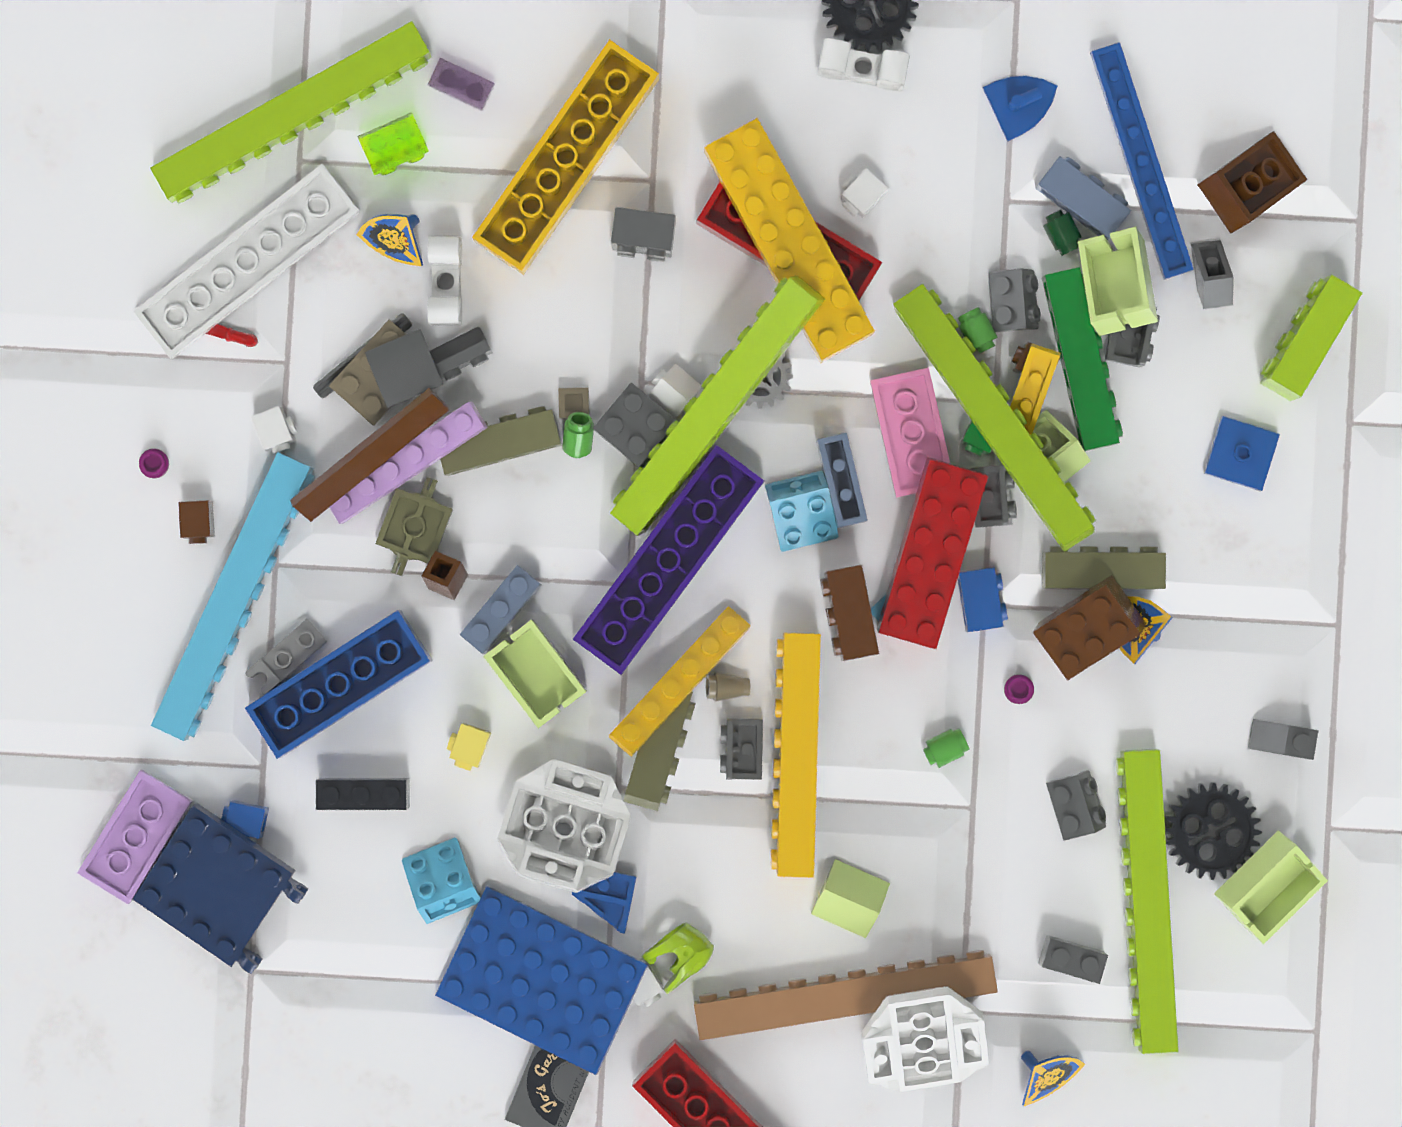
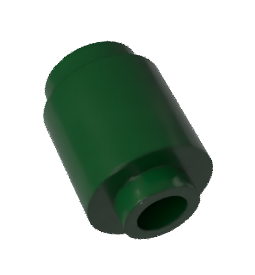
M1060 209L1045 217L1048 223L1044 224L1043 228L1055 251L1059 250L1061 256L1079 248L1078 241H1081L1080 238L1082 236L1070 212L1063 214Z

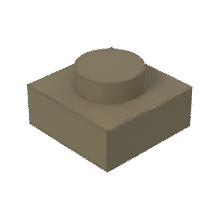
M588 387L558 388L559 419H568L569 415L575 412H583L589 415Z

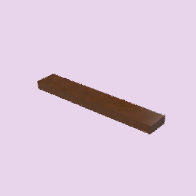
M428 388L290 500L292 506L312 522L449 411L447 404Z

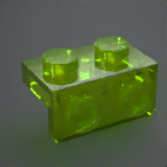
M412 112L357 136L374 175L390 174L397 169L398 165L407 161L408 163H415L425 157L424 154L429 152Z

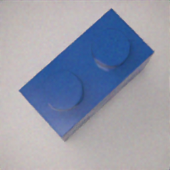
M995 567L960 572L958 586L965 632L1004 627L1003 621L1008 620L1005 602L1000 603L998 591L1003 590L1001 573H996Z

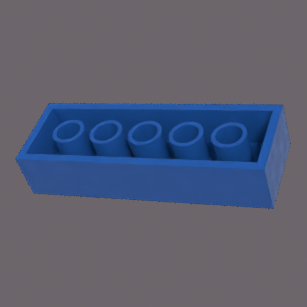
M397 610L245 707V710L277 759L282 758L433 660L402 611Z

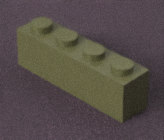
M545 406L529 409V415L517 418L516 413L499 418L500 423L488 426L487 421H484L488 428L440 459L444 475L450 476L562 446L553 410H546Z
M1050 546V552L1042 553V589H1091L1111 575L1121 589H1166V553H1158V547H1140V553L1128 552V547H1110V552H1098V547L1081 546L1080 552H1068V550L1064 552L1060 546Z
M693 692L685 698L638 749L623 802L657 812L660 803L667 804L671 786H667L666 782L668 776H675L679 758L674 757L677 747L683 748L688 731L682 729L685 719L691 720L696 703L690 701Z

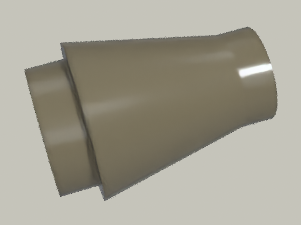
M714 672V675H707L706 697L707 699H714V702L750 695L751 685L749 678H741L719 672Z

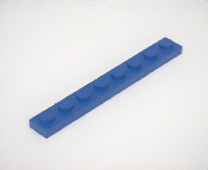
M1119 42L1091 51L1090 55L1163 279L1166 280L1193 271L1194 268L1121 44Z

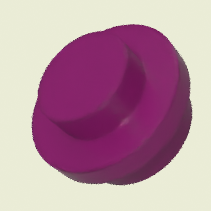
M159 449L146 450L139 459L140 471L149 478L156 479L162 477L169 468L168 456Z
M1013 675L1006 681L1004 693L1010 702L1024 704L1032 698L1034 685L1031 679L1025 675Z

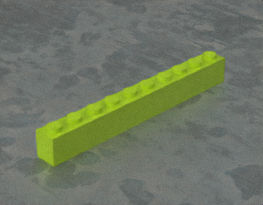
M413 21L155 164L150 169L166 198L171 203L175 201L182 203L194 195L192 193L194 190L202 186L204 189H207L220 181L218 177L228 171L230 174H234L242 170L246 166L244 162L253 157L258 160L272 152L271 147L281 142L282 145L292 142L298 137L297 133L303 129L308 128V130H312L324 123L323 118L332 113L335 116L342 114L350 108L349 104L357 99L364 101L376 94L375 89L384 84L391 86L399 82L403 78L401 74L410 69L415 72L429 64L427 60L432 58Z
M798 276L790 277L789 279L783 278L774 289L777 295L770 303L765 302L755 315L758 317L757 321L752 327L748 325L737 338L740 343L735 350L730 349L725 353L719 362L722 367L716 374L711 373L701 385L704 390L698 398L694 396L683 409L686 414L680 422L675 420L665 433L668 437L662 445L658 443L650 451L648 457L651 460L645 467L640 466L630 478L633 482L627 491L623 489L613 500L615 507L610 514L636 536L645 533L825 300L823 296Z
M921 284L893 303L895 312L1059 546L1066 552L1095 532L1094 525L1092 524L1096 521L1095 517L1087 506L1081 508L1075 500L1078 497V493L1069 481L1065 484L1058 475L1061 470L1052 457L1046 459L1041 451L1044 446L1035 433L1030 435L1024 427L1027 422L1017 408L1015 410L1010 408L1006 402L1010 398L1000 384L995 386L989 378L993 374L983 360L978 362L972 353L976 350L967 336L961 338L957 333L956 329L959 326L950 313L946 315L939 307L942 301L933 289L928 291L924 284Z
M1159 749L1120 751L1121 757L1116 758L1117 776L1122 775V788H1118L1119 806L1124 805V818H1120L1119 826L1121 836H1125L1126 848H1121L1122 865L1127 866L1128 878H1123L1124 895L1129 896L1130 908H1125L1126 926H1131V938H1127L1128 956H1133V968H1129L1128 975L1130 986L1135 988V998L1130 999L1131 1015L1136 1016L1137 1028H1132L1133 1045L1138 1046V1050L1142 1054L1179 1052L1161 754Z

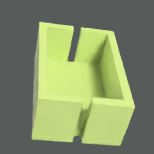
M1137 227L1110 233V238L1118 249L1117 251H1113L1104 235L1078 241L1090 322L1099 336L1126 330L1125 324L1128 323L1131 328L1158 322L1145 240Z
M530 620L510 635L514 641L510 644L508 640H504L483 657L536 727L540 728L561 712L558 708L560 704L566 708L586 693L587 690L535 621Z
M1278 830L1214 895L1246 930L1264 944L1328 880L1310 862L1301 849Z

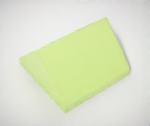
M835 859L811 914L866 938L880 914L890 883Z

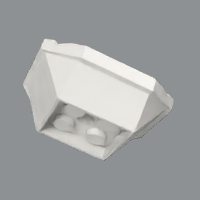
M552 759L540 768L515 781L497 841L518 876L577 893L613 876L631 814L625 802H623L612 776ZM560 823H567L572 827L573 831L571 834L563 836L556 831V826Z
M948 986L887 996L861 1031L868 1081L872 1085L878 1086L880 1084L888 1089L902 1092L958 1083L969 1077L977 1069H982L989 1065L982 1012Z

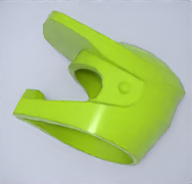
M685 922L664 936L646 951L642 957L651 965L656 962V957L669 952L677 955L676 961L669 969L674 975L663 989L666 994H669L708 963L713 954L714 945L705 934Z

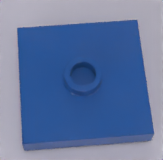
M1222 416L1204 474L1260 492L1263 491L1280 434Z

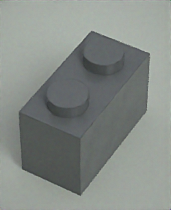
M1046 935L1038 964L1046 969L1100 984L1108 954L1104 951Z

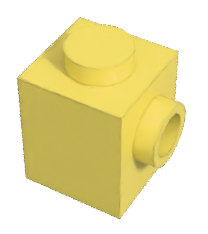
M461 723L458 734L452 733L447 745V750L451 751L449 758L455 760L454 765L471 771L472 766L480 767L491 732Z

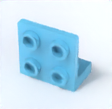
M823 470L765 484L782 552L839 537L829 488Z
M452 838L402 859L416 908L426 924L479 903L481 899L480 893L471 879L457 838Z

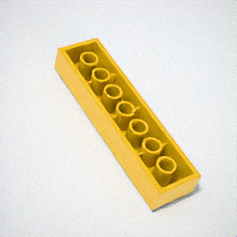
M609 39L472 236L474 242L524 276L660 80L659 73Z
M756 118L706 145L704 153L776 284L778 285L783 278L789 279L790 277L798 276L825 298L802 329L819 362L822 363L873 335L875 330L759 119Z
M783 633V639H777L776 657H782V669H776V687H781V699H775V718H780V729H774V747L780 749L779 759L773 760V777L779 778L778 789H773L772 807L773 809H778V819H772L771 837L772 839H777V849H771V869H776L777 877L814 878L821 634Z

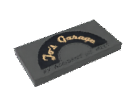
M535 1045L505 1120L521 1127H567L589 1072Z

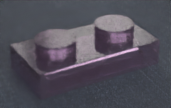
M440 58L427 85L483 111L495 83Z

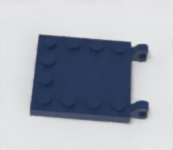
M196 802L132 900L230 967L237 961L244 971L252 974L263 958L247 949L246 946L281 892L283 891L288 899L298 904L309 889L292 878L296 871L295 869Z

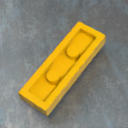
M1033 343L1031 344L1010 404L1012 410L1017 408L1025 418L1027 423L1024 427L1030 435L1034 431L1061 354Z

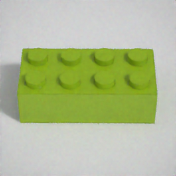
M1332 274L1324 279L1320 278L1317 282L1314 281L1305 296L1309 298L1307 304H1304L1302 308L1299 307L1290 321L1294 326L1287 334L1283 333L1275 348L1279 350L1272 359L1269 358L1260 372L1264 377L1260 384L1289 401L1301 398L1363 292Z

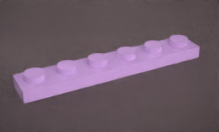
M467 402L418 435L329 508L338 523H345L488 428L473 402Z

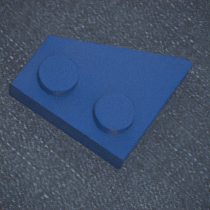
M614 872L613 876L577 893L572 892V895L616 928L618 932L625 934L637 876Z

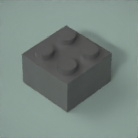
M615 207L611 237L612 250H615L618 256L635 258V253L646 254L647 259L652 261L664 262L665 257L672 258L676 215Z
M631 382L593 429L639 468L649 458L648 454L658 443L661 444L666 438L667 434L665 433L676 419Z

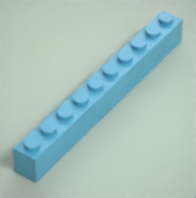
M277 452L153 719L152 727L182 741L188 740L190 736L194 738L202 722L198 720L202 709L207 710L214 697L211 689L215 681L220 683L227 669L223 665L228 654L231 656L234 654L238 646L239 639L236 638L240 627L245 628L251 618L252 612L249 611V607L253 600L258 601L265 585L261 583L266 572L269 574L272 572L276 564L277 557L274 556L278 545L283 546L289 536L290 530L286 529L291 518L296 519L299 514L292 506L290 500L314 481L315 476L312 475L314 468Z

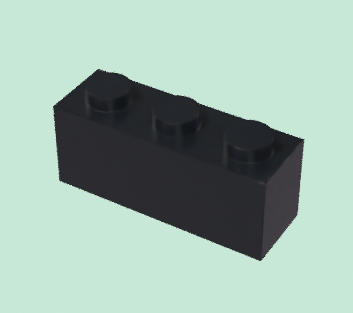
M319 778L316 780V810H407L410 808V778Z

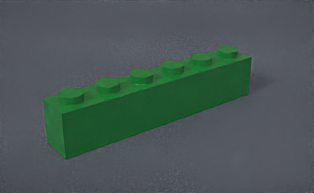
M1080 267L1046 274L1042 277V283L1058 352L1061 353L1060 361L1079 443L1085 452L1119 444V437H1123L1122 426L1119 419H1114L1112 408L1116 407V400L1113 390L1108 391L1106 379L1110 378L1107 362L1101 361L1099 350L1103 349L1102 338L1094 331V327L1090 322L1084 278Z

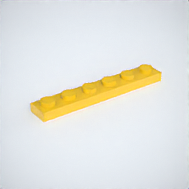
M728 606L609 734V738L632 757L743 637L751 625Z

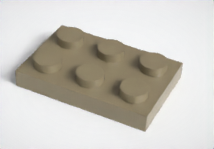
M390 319L329 385L331 389L373 426L378 423L391 407L387 408L365 352L406 335Z

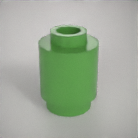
M979 307L958 317L960 322L959 328L963 336H967L979 354L995 346L993 340L997 339L998 336L986 313H982Z
M575 412L570 414L564 423L562 449L572 458H582L589 455L592 451L594 423L591 416L583 412Z
M958 728L954 731L949 729L925 741L927 748L923 749V752L930 765L936 763L938 768L963 757L964 752L970 750L961 730Z

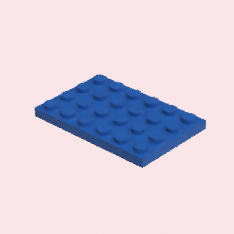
M486 886L435 996L597 1075L649 964Z

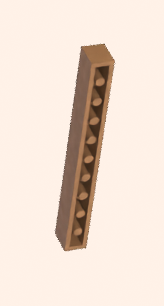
M984 950L967 952L966 958L955 959L954 955L937 957V962L925 964V960H914L907 962V967L898 969L895 968V964L877 967L878 972L867 974L865 969L848 971V977L836 978V974L818 976V981L806 983V979H796L788 981L789 986L777 988L776 983L758 986L759 991L747 993L746 988L730 990L729 996L717 997V993L703 994L699 996V1001H694L699 1040L875 1013L887 996L948 986L962 998L998 993L993 959L990 954H984Z

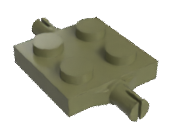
M426 477L421 493H409L398 488L395 490L375 543L390 549L397 555L390 571L391 573L396 574L397 572V575L403 576L408 560H419L428 564L434 552L439 549L453 509L439 504L432 498L437 480Z

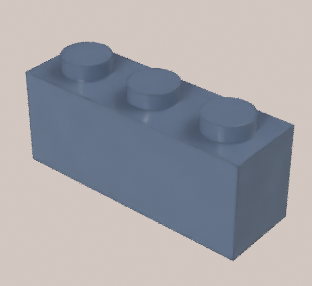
M1059 156L1035 189L1066 213L1070 212L1074 219L1095 235H1104L1109 240L1110 233L1116 232L1132 211L1127 207L1129 203L1116 193L1111 195L1103 189L1105 185L1095 176L1090 175L1087 177L1079 171L1081 166L1069 157L1063 159Z
M847 432L817 439L816 444L823 473L829 488L837 529L868 521Z
M517 565L459 635L479 652L485 654L542 584Z

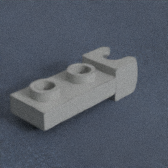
M306 619L262 659L248 669L245 674L249 678H254L260 673L267 676V683L261 688V692L265 695L281 684L284 679L320 649L327 640Z

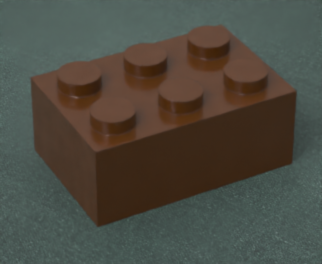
M857 565L824 572L825 578L820 579L823 597L829 596L831 608L825 610L828 625L834 626L836 637L831 638L834 656L840 655L841 661L878 655L879 649L863 566Z
M1111 575L1041 620L1035 627L1033 634L1068 681L1141 635L1147 623Z

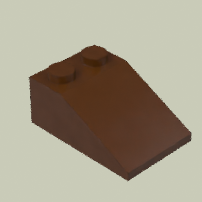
M1273 131L1205 178L1197 186L1230 234L1260 216L1308 179L1275 131Z

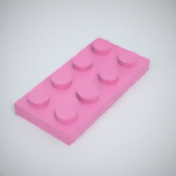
M929 367L870 380L896 498L917 493L927 457L950 463Z

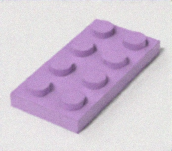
M140 770L77 873L123 902L130 904L193 800L147 772Z

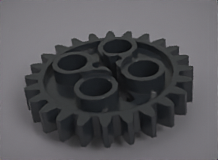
M843 0L821 1L822 5L829 7L822 12V16L832 18L826 24V27L837 28L833 37L837 38L843 35L844 41L848 43L850 41L854 42V50L857 51L862 44L865 46L867 53H869L871 45H875L878 52H881L882 43L884 42L890 48H893V37L902 41L904 36L901 30L911 31L912 27L906 21L916 20L917 16L910 12V10L918 9L919 3L911 0H875L874 10L884 24L883 27H879L871 7H864L865 0H857L853 4H847ZM885 4H893L897 7L898 14L888 17L883 13L882 7ZM865 17L871 21L872 27L869 30H860L857 28L855 21L858 18Z
M1215 782L1210 783L1209 790H1206L1205 786L1199 783L1197 793L1191 788H1187L1188 798L1177 795V799L1180 802L1179 807L1175 805L1169 806L1175 812L1174 816L1164 817V819L1171 822V827H1165V832L1171 834V837L1166 839V844L1174 846L1168 854L1170 856H1180L1175 863L1178 866L1188 863L1185 870L1188 874L1196 868V875L1200 879L1204 876L1205 872L1208 873L1210 880L1215 879L1216 872L1219 873L1221 878L1226 879L1228 869L1234 874L1238 870L1236 865H1243L1246 862L1244 859L1246 855L1249 857L1254 855L1250 850L1251 846H1260V843L1253 840L1255 835L1262 834V831L1254 829V825L1259 823L1261 819L1251 817L1256 807H1245L1249 800L1247 796L1239 800L1237 799L1239 795L1238 789H1234L1228 794V785L1223 784L1220 790L1217 791ZM1221 802L1225 807V813L1221 818L1215 819L1211 814V808L1215 803ZM1191 817H1196L1199 822V827L1194 833H1188L1185 830V822ZM1231 817L1236 818L1235 822L1215 831V838L1207 835L1198 840L1194 845H1189V841L1193 838L1209 832L1208 825L1211 824L1218 827ZM1231 829H1237L1240 835L1239 841L1234 845H1229L1226 841V834ZM1209 843L1213 846V855L1209 859L1204 860L1200 857L1199 851L1201 846Z

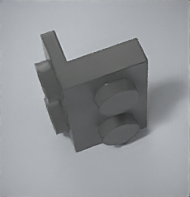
M1020 268L989 272L994 331L999 333L1038 329L1041 312L1037 305L1038 279L1034 270Z
M1157 315L1158 322L1131 328L1128 323L1125 324L1126 330L1110 333L1104 360L1134 367L1145 366L1146 361L1150 362L1153 355L1154 345L1150 344L1152 332L1155 333L1158 329L1160 316Z
M476 327L430 350L441 379L445 378L446 381L462 374L460 369L470 364L472 367H476L489 360L488 355L493 353L480 327Z
M1003 464L971 468V470L988 475L975 519V528L1013 525L1012 518H1017L1016 501L1011 500L1010 488L1015 487V482Z
M727 719V725H721V743H726V755H720V773H726V780H762L763 719Z
M1089 770L1046 783L1063 841L1093 834L1106 828V813L1099 803L1097 783L1091 777Z

